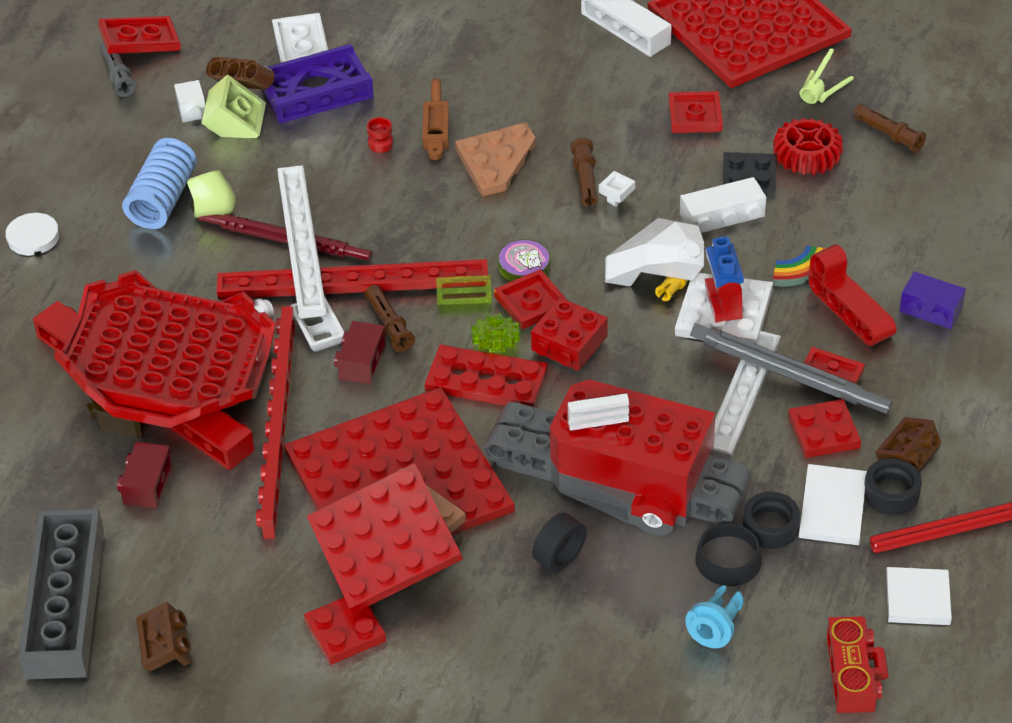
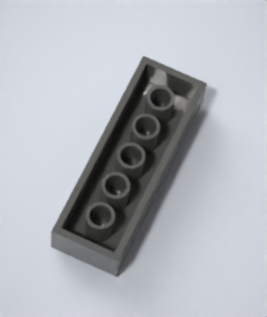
M99 509L39 511L18 655L24 679L87 677L104 537Z

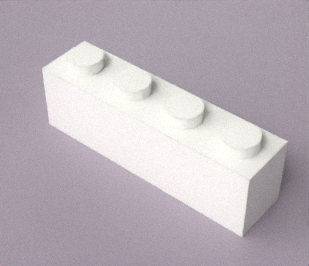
M581 0V14L649 57L671 44V24L632 0Z

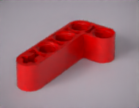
M834 244L811 256L808 277L810 288L868 346H873L896 334L897 327L893 318L846 274L847 256L841 246Z

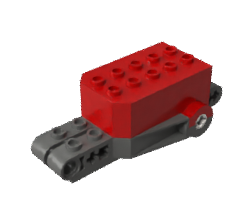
M590 379L570 386L557 413L520 403H507L483 446V453L491 461L496 462L497 467L554 482L560 493L629 524L636 525L646 533L657 536L668 535L672 532L675 524L686 527L690 516L716 524L731 523L751 477V472L743 464L713 456L715 412ZM627 394L629 399V422L577 430L569 429L568 402Z

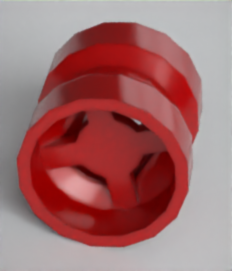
M376 117L367 123L368 146L371 151L384 153L393 147V136L391 135L393 130L389 119Z

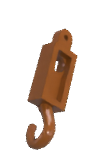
M434 78L431 82V101H423V150H428V157L432 160L441 159L443 157V149H449V101H442L441 80L439 78ZM438 130V131H441L443 134H429V133H430L431 131Z

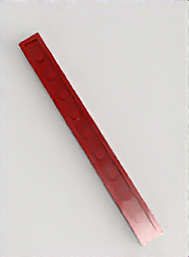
M487 259L320 268L324 294L365 292L372 285L380 286L382 291L489 286ZM292 269L217 273L218 300L227 299L243 291L250 298L296 296Z
M282 307L281 318H276V334L279 335V338H274V354L277 355V358H272V375H275V379H270V396H273V400H268L267 404L268 417H271V421H266L265 435L266 438H269V441L263 443V459L266 460V464H261V482H264V487H259L258 500L259 504H262V509H257L256 526L262 527L263 539H275L295 336L293 307Z

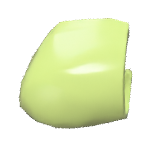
M220 170L188 179L187 184L193 197L191 210L194 212L195 218L233 213L236 204L235 194Z

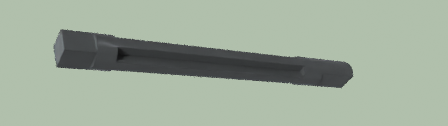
M694 323L690 336L704 341L705 345L839 399H844V401L854 405L859 403L887 415L891 409L893 401L868 392L861 385L714 327L707 328Z

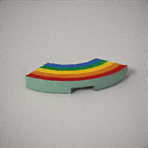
M806 246L804 252L796 258L776 260L772 281L773 286L787 287L805 283V280L809 277L811 256L826 248Z

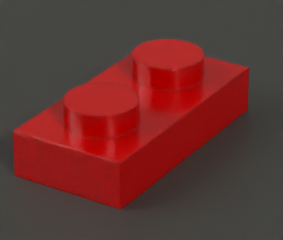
M815 347L811 348L803 362L858 384L865 369L864 363Z

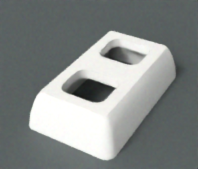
M325 296L327 315L321 316L323 322L316 325L307 326L304 321L305 318L299 319L297 303L290 306L293 307L294 317L314 352L341 344L344 334ZM323 333H330L331 337L316 342L313 338Z

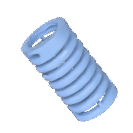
M174 138L159 139L154 144L122 203L125 215L134 224L149 229H158L165 225L197 165L196 155L187 144Z

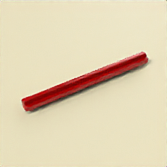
M1012 502L873 535L870 537L869 544L873 553H879L1012 520Z

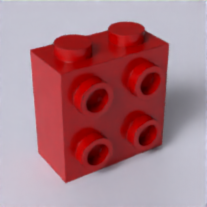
M560 297L531 330V350L541 356L557 361L563 366L580 371L607 338L608 317Z

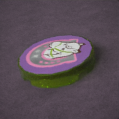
M533 240L509 242L498 253V269L501 275L510 281H514L539 269L547 275L551 264V254L547 247Z

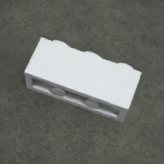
M754 177L680 195V216L683 222L698 225L701 233L765 217L766 196Z

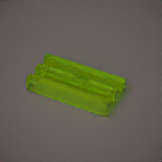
M491 275L436 278L438 306L492 303ZM485 282L486 287L442 289V284ZM486 293V297L443 299L442 296L446 294Z

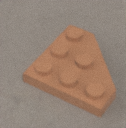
M525 122L455 141V150L481 196L484 197L508 189L513 175L519 172L525 162L526 155L534 149L536 139Z

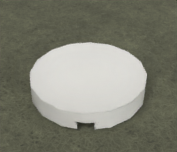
M28 213L19 216L10 222L6 229V240L10 249L21 255H35L34 252L38 251L44 253L55 246L59 239L57 222L51 216L42 213Z

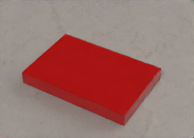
M170 16L100 18L98 20V27L108 54L180 51L181 43Z

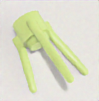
M829 49L816 72L814 70L810 71L804 86L799 91L801 98L805 102L814 104L820 101L823 103L828 96L854 79L853 76H850L824 92L825 85L819 77L829 62L834 49Z

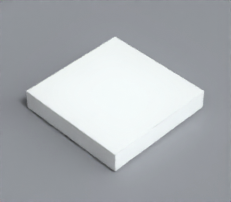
M887 567L888 622L951 625L948 570Z

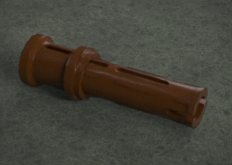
M862 103L857 105L854 110L856 114H853V117L887 134L892 142L896 144L901 143L909 147L913 153L919 152L925 144L926 133L923 131L917 132L909 128V125L905 122H895Z
M577 138L571 143L570 149L574 155L573 167L579 176L581 202L584 206L589 207L588 198H590L591 206H594L598 203L593 173L596 165L595 157L592 155L594 147L590 139Z
M372 285L367 288L365 296L385 327V335L391 339L393 349L397 352H405L412 348L416 341L415 336L411 331L407 330L404 318L396 315L380 286Z

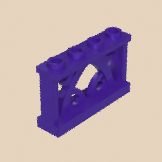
M352 44L267 66L273 70L275 76L272 85L263 91L276 114L279 124L374 98L372 77L366 72ZM315 76L329 78L325 85L315 88L301 86L308 78Z

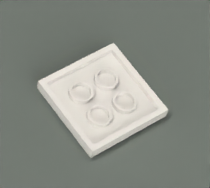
M698 273L693 281L690 280L675 326V336L696 339L690 336L694 323H697L707 328L714 327L758 344L760 331L762 330L773 292V282L744 278V283L741 284L743 318L715 323L705 289V279L712 278V274Z

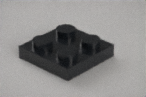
M724 152L723 185L754 177L765 196L775 197V154Z

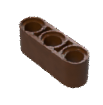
M214 57L206 66L207 76L219 82L228 74L249 89H267L272 85L275 76L272 69L251 59Z

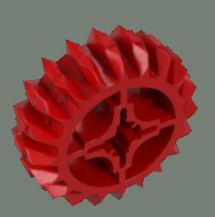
M803 117L799 121L792 119L791 123L784 122L783 127L778 128L773 140V153L778 160V164H783L784 170L792 169L793 174L796 172H802L803 176L805 173H811L813 176L816 172L824 174L826 170H832L834 165H838L843 153L842 135L838 133L837 128H832L831 123L824 124L823 119L819 121L814 120L813 117L810 120H805Z

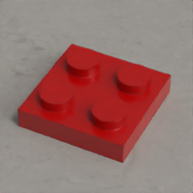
M719 91L668 93L672 133L723 132Z
M541 269L494 289L495 299L522 330L537 324L560 297L566 299Z
M844 399L790 408L788 410V418L805 458L861 448L860 436Z
M344 597L304 614V621L330 665L386 642V634L369 606L352 614Z

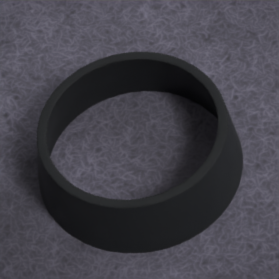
M733 523L715 525L705 531L700 539L695 556L696 566L706 579L715 584L737 586L747 583L758 574L761 568L762 559L759 541L755 534L744 526ZM718 537H736L749 543L755 549L756 554L744 566L724 568L709 561L704 555L702 547L707 542Z

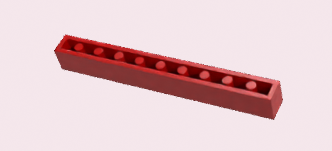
M57 300L33 318L37 338L54 350L62 351L78 314L72 307H67ZM224 410L199 416L169 428L228 470H232L255 451L253 433L250 428L232 419Z

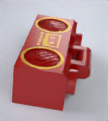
M828 617L826 640L836 713L875 712L876 700L882 698L881 680L889 677L885 649L883 647H874L873 629H867L865 617ZM869 660H874L875 668H870Z

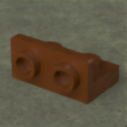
M904 417L877 449L875 454L878 461L890 458L904 460L913 465L919 472L940 446L941 439L933 420Z
M165 602L136 617L142 666L146 670L151 672L174 659H177L184 666L191 663L189 654L191 644L186 634L187 619L181 610H176L168 602Z

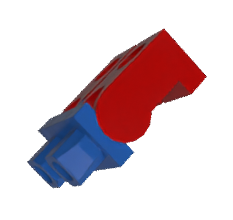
M727 236L712 239V247H706V255L712 272V278L705 279V289L715 323L742 319L741 284L744 283V277L734 244L730 243V239Z

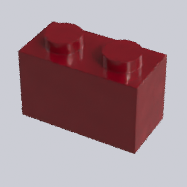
M352 321L349 330L343 334L341 351H337L334 358V367L338 368L340 380L372 384L386 346L385 327L383 325Z
M142 442L135 443L132 453L127 454L125 472L119 476L117 482V491L121 492L123 505L158 508L173 466L170 446Z

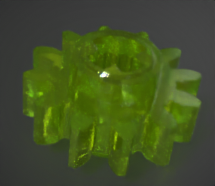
M488 314L484 320L477 318L476 324L471 325L472 344H479V350L486 348L490 353L494 351L505 352L506 347L515 348V342H520L519 323H512V317L505 319L501 314L495 316Z

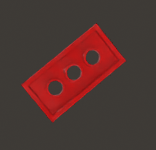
M440 344L424 384L425 392L441 387L447 396L503 406L507 403L515 402L535 408L548 371V363ZM457 370L465 371L461 375H456L453 373ZM483 375L492 376L488 380L480 378ZM510 380H518V381H519V382L516 383V384H509V383H507V382L510 381Z

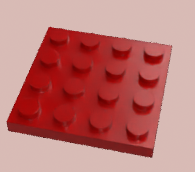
M415 463L307 515L352 614L463 560Z

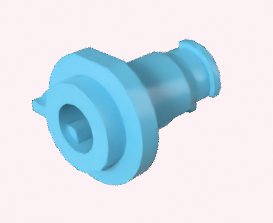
M720 586L708 602L697 603L689 610L685 623L689 634L694 640L709 648H721L728 644L734 635V623L732 621L744 605V598L739 591L734 594L726 607L723 608L724 601L722 595L726 591V586Z

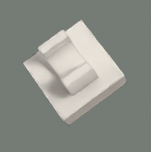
M613 171L599 184V193L606 196L607 203L615 207L635 190V181L616 171Z

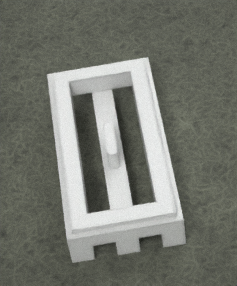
M627 394L568 402L569 429L577 430L629 422V399Z

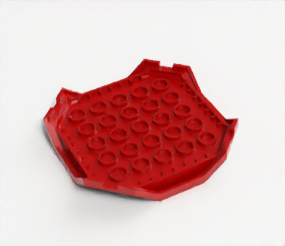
M133 270L118 275V281L106 284L103 279L85 285L77 319L62 351L55 350L54 359L81 389L112 417L171 428L196 417L236 405L239 402L251 398L256 399L267 367L276 323L265 312L259 313L254 308L255 302L244 291L222 301H216L157 289L141 273Z

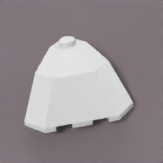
M657 218L605 258V282L631 287L641 272L693 281L704 267V241L698 225Z

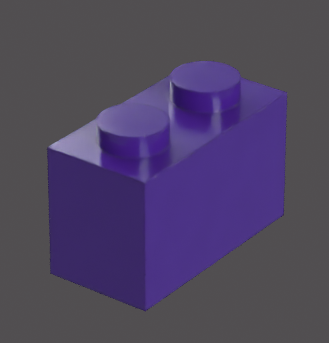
M914 271L902 291L899 312L952 329L963 308L966 288Z

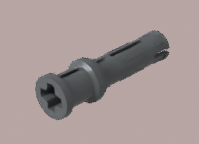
M103 41L100 49L110 69L109 79L114 84L115 93L120 97L132 95L136 90V83L131 78L130 69L123 64L119 53L108 54Z

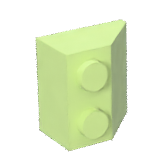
M227 74L209 90L201 123L220 137L257 138L260 136L266 102Z

